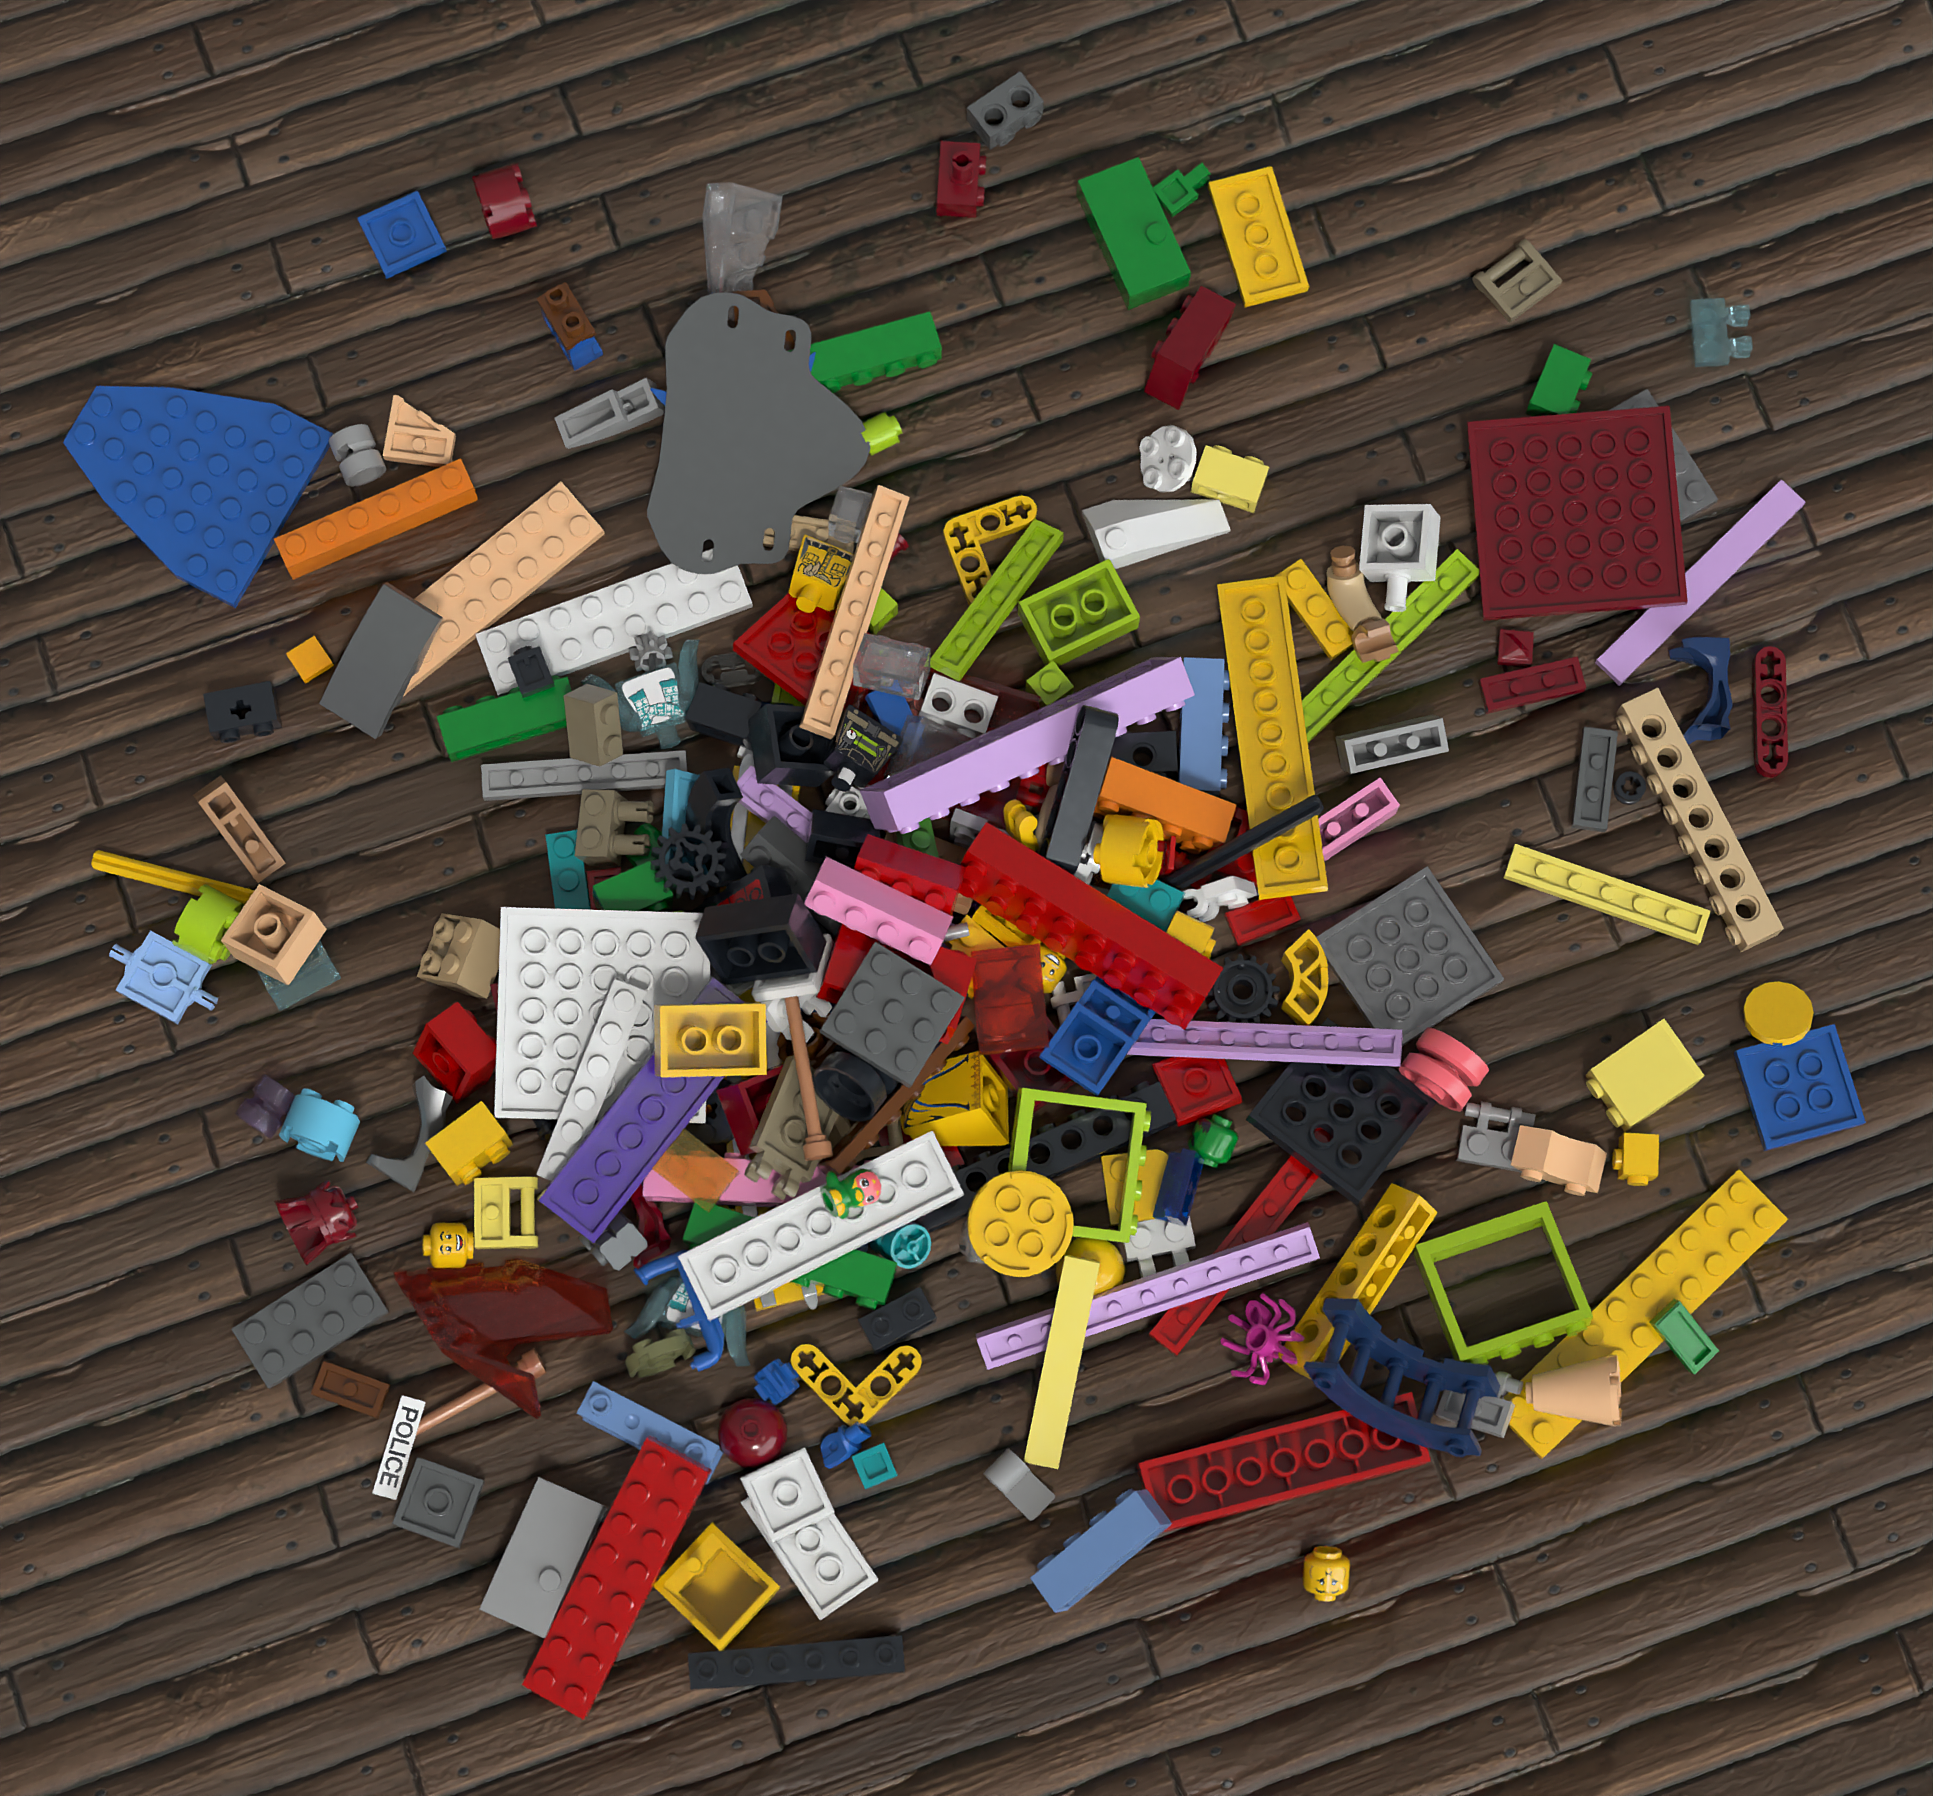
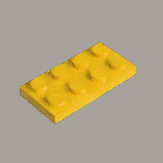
M1272 166L1208 182V190L1244 308L1307 292L1309 289L1308 281Z

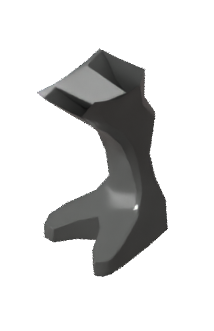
M424 1075L412 1085L421 1126L411 1154L402 1158H386L371 1154L366 1161L368 1165L415 1193L420 1182L425 1162L430 1153V1149L425 1142L446 1127V1110L453 1096L448 1095L446 1092L432 1087Z

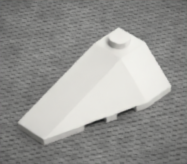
M1112 500L1082 510L1100 563L1110 559L1115 569L1230 532L1220 500Z

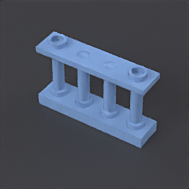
M594 1381L577 1411V1414L582 1416V1420L639 1450L648 1436H652L712 1469L705 1483L707 1485L724 1454L719 1450L720 1446Z

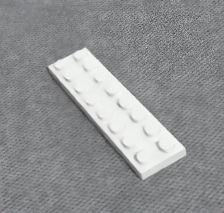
M713 549L702 552V559L705 562H710L713 558ZM671 563L475 635L497 695L501 697L508 695L509 690L518 687L510 668L508 657L513 656V652L522 647L532 646V648L540 646L551 676L561 677L629 652V649L637 648L634 638L647 635L649 631L659 638L663 635L669 638L752 608L753 604L738 565L715 574H696L682 570Z
M933 1131L839 1176L838 1180L842 1181L854 1171L865 1168L873 1171L881 1182V1194L878 1200L860 1208H849V1216L845 1219L832 1216L825 1207L820 1193V1189L826 1185L825 1183L679 1255L681 1264L708 1320L711 1321L964 1196Z

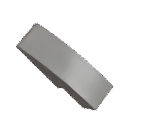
M645 378L618 392L613 389L555 417L565 447L569 449L601 440L664 415L665 405L650 390V388L658 389L657 384Z

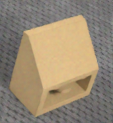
M441 913L439 921L434 926L433 936L428 949L421 959V966L417 977L465 995L487 999L491 990L490 985L493 984L499 969L500 929L482 919Z

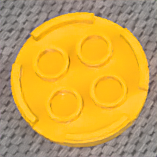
M1009 1171L990 1179L976 1193L968 1211V1236L976 1254L989 1267L1004 1275L1027 1277L1045 1271L1057 1263L1064 1255L1073 1234V1213L1064 1193L1050 1179L1030 1171Z

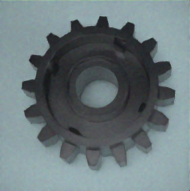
M1238 954L1237 960L1233 962L1228 957L1224 958L1223 970L1206 998L1212 999L1207 1006L1208 1011L1216 1010L1218 1014L1215 1020L1217 1022L1225 1019L1233 1023L1252 1022L1260 1024L1261 1016L1269 1019L1272 1014L1267 1007H1277L1278 1001L1272 998V996L1280 992V987L1272 986V982L1276 980V974H1268L1266 971L1269 964L1265 962L1260 966L1256 963V956H1252L1250 960H1244L1242 954ZM1237 985H1245L1250 989L1251 996L1245 1000L1238 999L1233 994V988Z

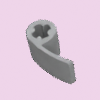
M1009 1448L983 1473L1030 1521L1034 1520L1055 1499V1495Z

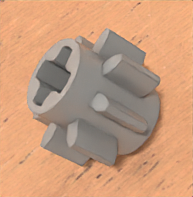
M649 631L647 635L634 638L637 648L629 649L631 660L635 661L637 672L643 669L651 673L667 668L665 659L673 658L671 647H667L666 636L663 635L659 638Z

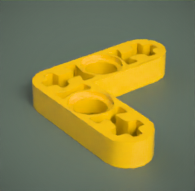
M1023 495L1016 496L957 516L946 523L944 527V541L969 606L975 599L973 596L976 595L974 580L980 578V585L983 589L992 577L980 544L1027 529L1037 516V507L1031 498ZM1022 505L1024 510L1030 509L1027 512L1026 519H1022L1020 515L1009 517L1010 525H1005L1003 510H1006L1007 516L1016 513L1017 506ZM987 515L997 517L1000 521L999 527L994 531L983 529L981 526L983 517ZM959 527L960 531H967L964 534L966 548L961 551L958 538L950 537L953 535V528ZM968 556L975 557L980 563L979 568L974 572L964 571L960 565L963 558Z
M809 1344L800 1345L791 1356L792 1367L799 1377L848 1426L856 1422L866 1424L917 1375L922 1364L921 1355L915 1348L900 1346L855 1388L815 1346ZM802 1352L805 1355H809L811 1352L814 1353L813 1362L819 1369L822 1368L823 1364L829 1368L820 1373L814 1383L809 1378L814 1376L815 1373L807 1366L803 1369L798 1366L801 1362L799 1354ZM900 1354L905 1357L912 1354L915 1357L912 1360L914 1368L912 1370L903 1368L897 1374L903 1380L897 1384L892 1374L883 1369L890 1365L893 1371L900 1363L897 1358ZM828 1376L837 1377L841 1382L839 1393L833 1396L823 1393L821 1382L824 1378ZM877 1377L888 1379L891 1383L889 1393L881 1397L873 1394L870 1388L873 1379ZM847 1389L853 1393L847 1397L853 1405L856 1406L859 1403L864 1405L861 1410L864 1417L860 1420L857 1417H853L851 1420L847 1417L849 1409L843 1402L839 1408L833 1404L843 1398Z

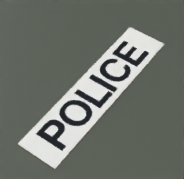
M401 1396L373 1494L394 1500L397 1499L425 1406L424 1401Z

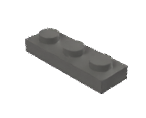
M1584 727L1582 730L1571 828L1606 832L1618 731Z

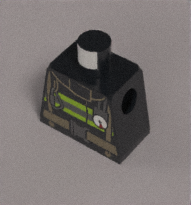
M849 704L841 713L835 735L832 739H829L823 758L824 765L836 772L831 781L832 785L844 792L849 791L853 784L864 788L886 764L904 739Z

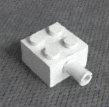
M1431 504L1365 505L1359 570L1370 582H1387L1386 604L1384 608L1388 611L1403 612L1406 610L1407 584L1409 582L1435 581L1440 516Z

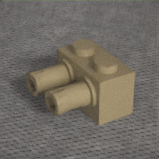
M582 789L575 857L589 866L621 867L622 855L648 856L650 849L645 848V846H650L649 835H625L624 832L626 821L646 823L653 821V815H649V813H654L653 802L628 801L615 790Z

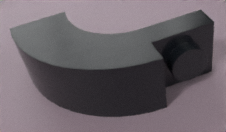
M730 768L704 771L692 787L686 808L685 823L688 831H693L696 825H700V834L705 835L711 830L713 832L711 842H722V847L717 853L726 854L725 862L719 864L725 867V872L723 876L715 875L719 879L717 888L725 887L729 883L740 880L748 875L731 837L730 823L732 812L736 804L743 798V795ZM711 859L705 864L708 872L711 868Z

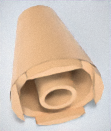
M1609 1355L1535 1374L1532 1376V1382H1526L1527 1404H1533L1534 1411L1610 1426H1621L1622 1409L1619 1408L1621 1383L1618 1355Z

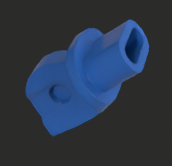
M856 1422L850 1427L841 1425L838 1427L837 1433L827 1435L820 1447L825 1467L831 1469L847 1460L851 1455L856 1454L862 1447L861 1442L872 1436L869 1428L865 1424Z

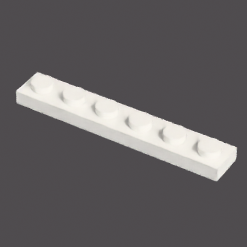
M614 979L536 1175L552 1181L593 1129L647 994L646 990Z

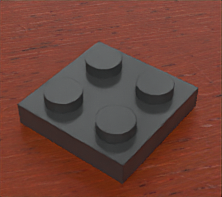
M417 1457L392 1524L460 1549L485 1481Z

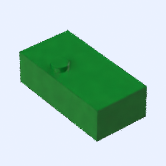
M1139 157L1078 180L1076 196L1127 310L1189 287L1191 271Z

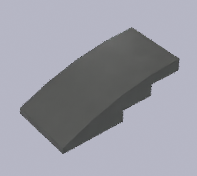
M384 583L349 642L319 704L376 739L381 736L394 707L400 704L412 676L419 672L443 617L389 583Z

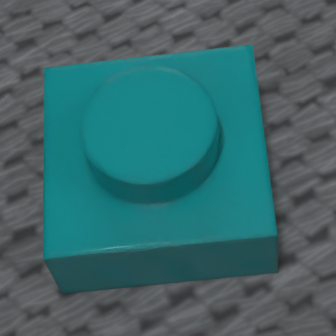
M884 1443L851 1456L865 1490L898 1477Z

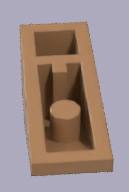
M221 775L193 795L257 883L286 864Z

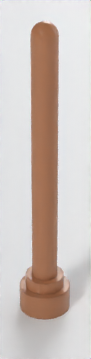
M798 996L785 998V1006L808 1138H805L806 1145L803 1146L805 1161L832 1157L833 1153L831 1141H827L826 1135H822L799 999Z
M533 1348L522 1354V1359L517 1361V1366L421 1417L416 1436L524 1377L526 1380L531 1377L535 1380L546 1374L547 1370L537 1351Z

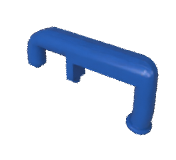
M681 1250L653 1260L640 1268H634L633 1271L640 1281L647 1285L648 1280L678 1268L695 1315L680 1320V1322L676 1323V1328L686 1329L699 1324L708 1348L707 1352L694 1356V1361L690 1363L691 1368H697L699 1372L710 1368L721 1358L724 1332L718 1317L711 1321L708 1320L678 1257L688 1250Z

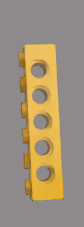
M1391 1183L1294 1329L1295 1332L1303 1335L1305 1339L1302 1342L1286 1341L1284 1347L1293 1352L1297 1357V1364L1286 1363L1295 1372L1311 1379L1304 1369L1305 1362H1324L1334 1330L1332 1323L1322 1310L1326 1298L1359 1299L1365 1310L1371 1314L1438 1213L1420 1195ZM1347 1339L1345 1340L1340 1359L1351 1344ZM1279 1352V1358L1282 1359L1283 1354Z

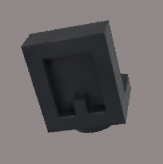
M532 646L522 647L514 651L513 656L508 657L510 668L522 698L555 686L540 646L532 648Z

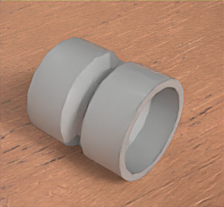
M357 424L349 426L330 437L329 445L335 459L341 462L339 468L347 486L367 484L385 473V464L379 450L374 449L376 443L368 425Z

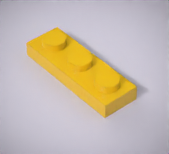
M1302 559L1274 576H1284L1289 604L1330 660H1333L1353 646L1352 635L1354 632L1340 616L1332 600Z

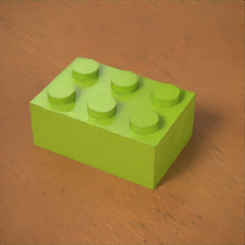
M1110 559L1018 602V615L1045 666L1054 661L1059 667L1137 629L1140 621V615Z

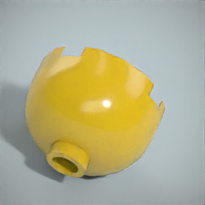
M1077 1238L1069 1244L1066 1252L1057 1262L1055 1272L1058 1286L1060 1284L1065 1255L1100 1262L1093 1296L1123 1284L1125 1275L1123 1257L1115 1245L1107 1240Z

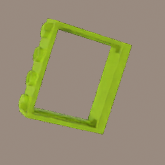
M1018 1087L1008 1172L1026 1171L1035 1100L1133 1112L1118 1230L1073 1225L1072 1234L1075 1237L1129 1243L1130 1235H1136L1138 1216L1133 1215L1134 1201H1140L1142 1193V1180H1137L1139 1166H1144L1147 1147L1142 1145L1143 1131H1149L1151 1111L1146 1110L1147 1104Z
M1547 1201L1415 1245L1414 1257L1456 1361L1487 1365L1489 1359L1501 1356L1502 1359L1514 1357L1521 1353V1348L1533 1344L1535 1348L1549 1345L1554 1342V1337L1567 1333L1568 1337L1576 1336L1578 1332L1586 1330V1326H1589L1593 1314ZM1542 1226L1576 1311L1466 1347L1434 1262Z

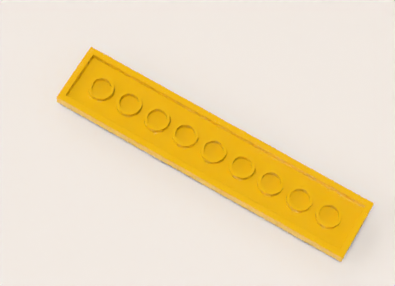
M1284 576L1217 584L1250 829L1304 799L1315 795ZM1318 815L1253 850L1259 900L1328 891Z
M1738 1169L1591 1311L1593 1317L1590 1325L1586 1326V1330L1578 1332L1576 1336H1566L1520 1380L1523 1381V1387L1519 1395L1508 1392L1504 1396V1400L1510 1401L1515 1405L1508 1426L1540 1459H1543L1582 1420L1534 1411L1533 1404H1527L1526 1382H1532L1533 1375L1609 1355H1618L1621 1383L1664 1341L1649 1323L1673 1299H1676L1682 1303L1691 1315L1788 1218Z

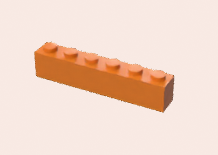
M460 458L274 538V541L290 576L294 580L475 502L478 498Z

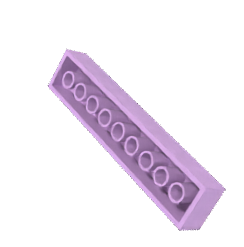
M1152 657L860 790V793L875 829L888 830V833L900 831V834H905L919 828V821L928 817L931 820H935L950 813L949 808L960 803V806H966L978 801L980 793L987 790L993 793L1010 786L1009 780L1017 776L1020 779H1024L1039 773L1038 767L1048 762L1049 765H1056L1065 761L1076 719L1083 705L1117 713L1119 717L1115 735L1117 737L1127 732L1126 726L1135 722L1137 725H1142L1157 718L1155 713L1166 709V712H1170L1185 706L1184 700L1195 694L1181 657Z

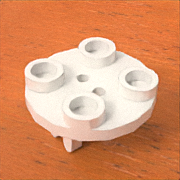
M1174 425L1162 426L1154 431L1151 436H1146L1142 439L1139 447L1141 452L1140 468L1143 482L1147 487L1160 492H1173L1182 487L1187 481L1194 480L1192 472L1196 464V447L1193 438L1186 430Z

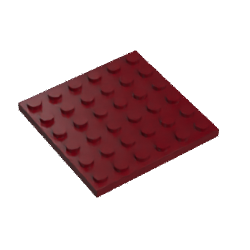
M1670 406L1467 422L1483 621L1687 605L1688 599Z

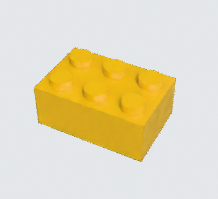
M766 1004L654 1005L655 1076L767 1075Z

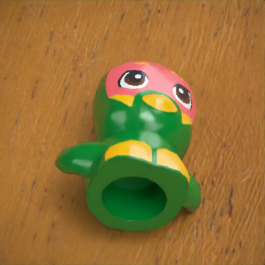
M865 1168L854 1171L842 1181L838 1180L834 1171H829L826 1175V1185L820 1189V1193L829 1213L834 1217L845 1219L849 1216V1208H860L878 1200L881 1194V1182L873 1171Z

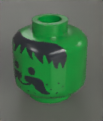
M1213 1114L1211 1119H1198L1188 1141V1148L1193 1152L1191 1157L1217 1168L1219 1163H1227L1239 1139L1238 1133L1230 1128L1232 1121L1217 1114Z

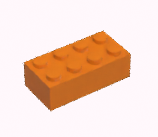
M1110 757L1093 816L1104 819L1107 814H1118L1156 819L1161 823L1164 841L1171 835L1176 836V843L1181 844L1180 848L1192 854H1200V852L1211 850L1225 843L1236 804Z

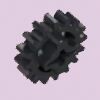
M686 823L682 824L681 832L679 833L670 827L668 829V839L663 836L658 837L657 843L661 848H652L651 856L656 859L651 861L650 868L651 870H659L655 874L654 880L656 883L665 881L663 889L665 893L672 888L675 889L677 899H680L683 892H688L690 900H694L696 891H700L704 896L708 895V884L717 888L719 879L715 875L723 876L725 872V867L719 864L725 862L726 854L717 853L722 847V842H711L713 835L711 830L705 835L700 834V825H696L693 831H688ZM672 848L674 858L669 860L668 864H665V856L669 849ZM686 857L688 861L695 860L694 866H690L688 862L682 864V858ZM711 859V868L706 875H704V869L702 868V865L706 864L708 860ZM677 878L688 880L689 882H684L678 880Z

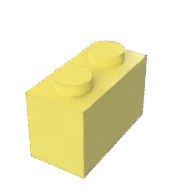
M1215 445L1213 448L1205 446L1192 483L1191 492L1213 500H1220L1222 503L1254 513L1269 466L1263 465V461L1255 457L1246 456L1242 458L1233 455L1229 449Z

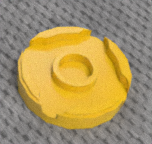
M1778 981L1764 983L1754 988L1746 998L1743 1014L1745 1027L1753 1037L1765 1044L1773 1045L1774 1042L1782 1043L1783 1046L1791 1045L1803 1039L1811 1028L1814 1011L1811 1000L1803 990L1793 984Z

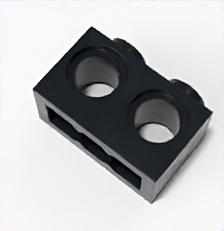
M921 1287L858 1319L859 1326L875 1355L937 1322V1317Z

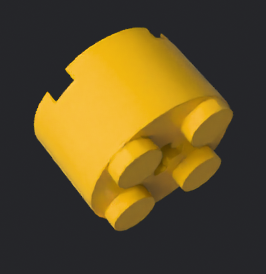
M1107 814L1103 822L1104 833L1102 841L1096 844L1093 853L1094 863L1100 864L1103 882L1148 888L1147 884L1153 885L1157 880L1162 865L1163 852L1157 851L1158 840L1164 841L1161 823L1156 819Z

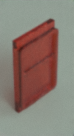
M1040 944L971 951V957L977 959L972 978L980 1055L1050 1048Z

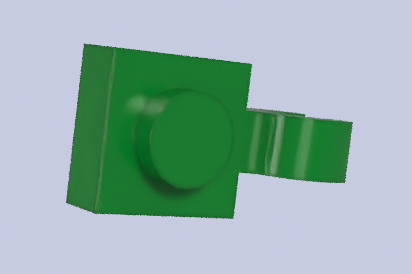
M1203 163L1196 166L1185 176L1177 169L1153 187L1160 204L1171 217H1174L1198 199V193L1195 189L1202 187L1210 181L1208 177L1210 172Z

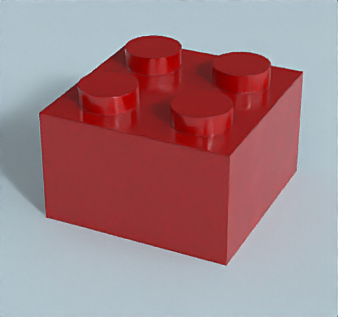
M457 1001L426 1023L413 1050V1055L450 1096H453L452 1099L458 1104L489 1081L496 1067L497 1041L491 1035H487L477 1024L475 1016L469 1010L464 1009Z

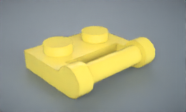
M537 1177L474 1178L475 1249L538 1248V1236H535L534 1190L538 1189ZM511 1189L521 1190V1236H511Z

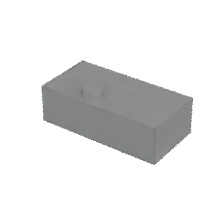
M538 1477L479 1610L546 1639L579 1572L607 1508Z

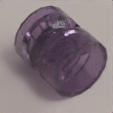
M263 1074L252 1089L254 1096L252 1098H245L234 1114L267 1138L272 1139L282 1126L281 1117L283 1115L287 1116L295 1095Z

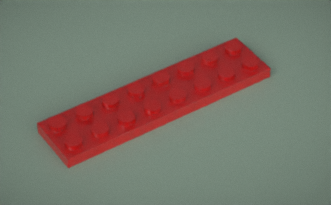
M648 1436L645 1439L546 1639L522 1683L524 1687L583 1720L588 1716L712 1469L652 1436Z

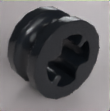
M1625 772L1619 776L1614 784V795L1622 804H1635L1643 797L1646 790V782L1636 772ZM1628 780L1631 781V785L1636 783L1638 786L1632 796L1628 795L1629 791L1625 794L1622 790Z

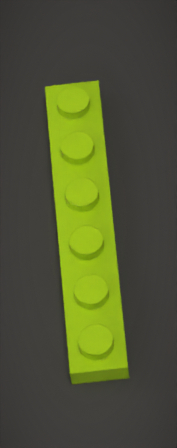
M1037 519L1032 521L931 657V668L957 681L962 679L1063 542L1064 532Z

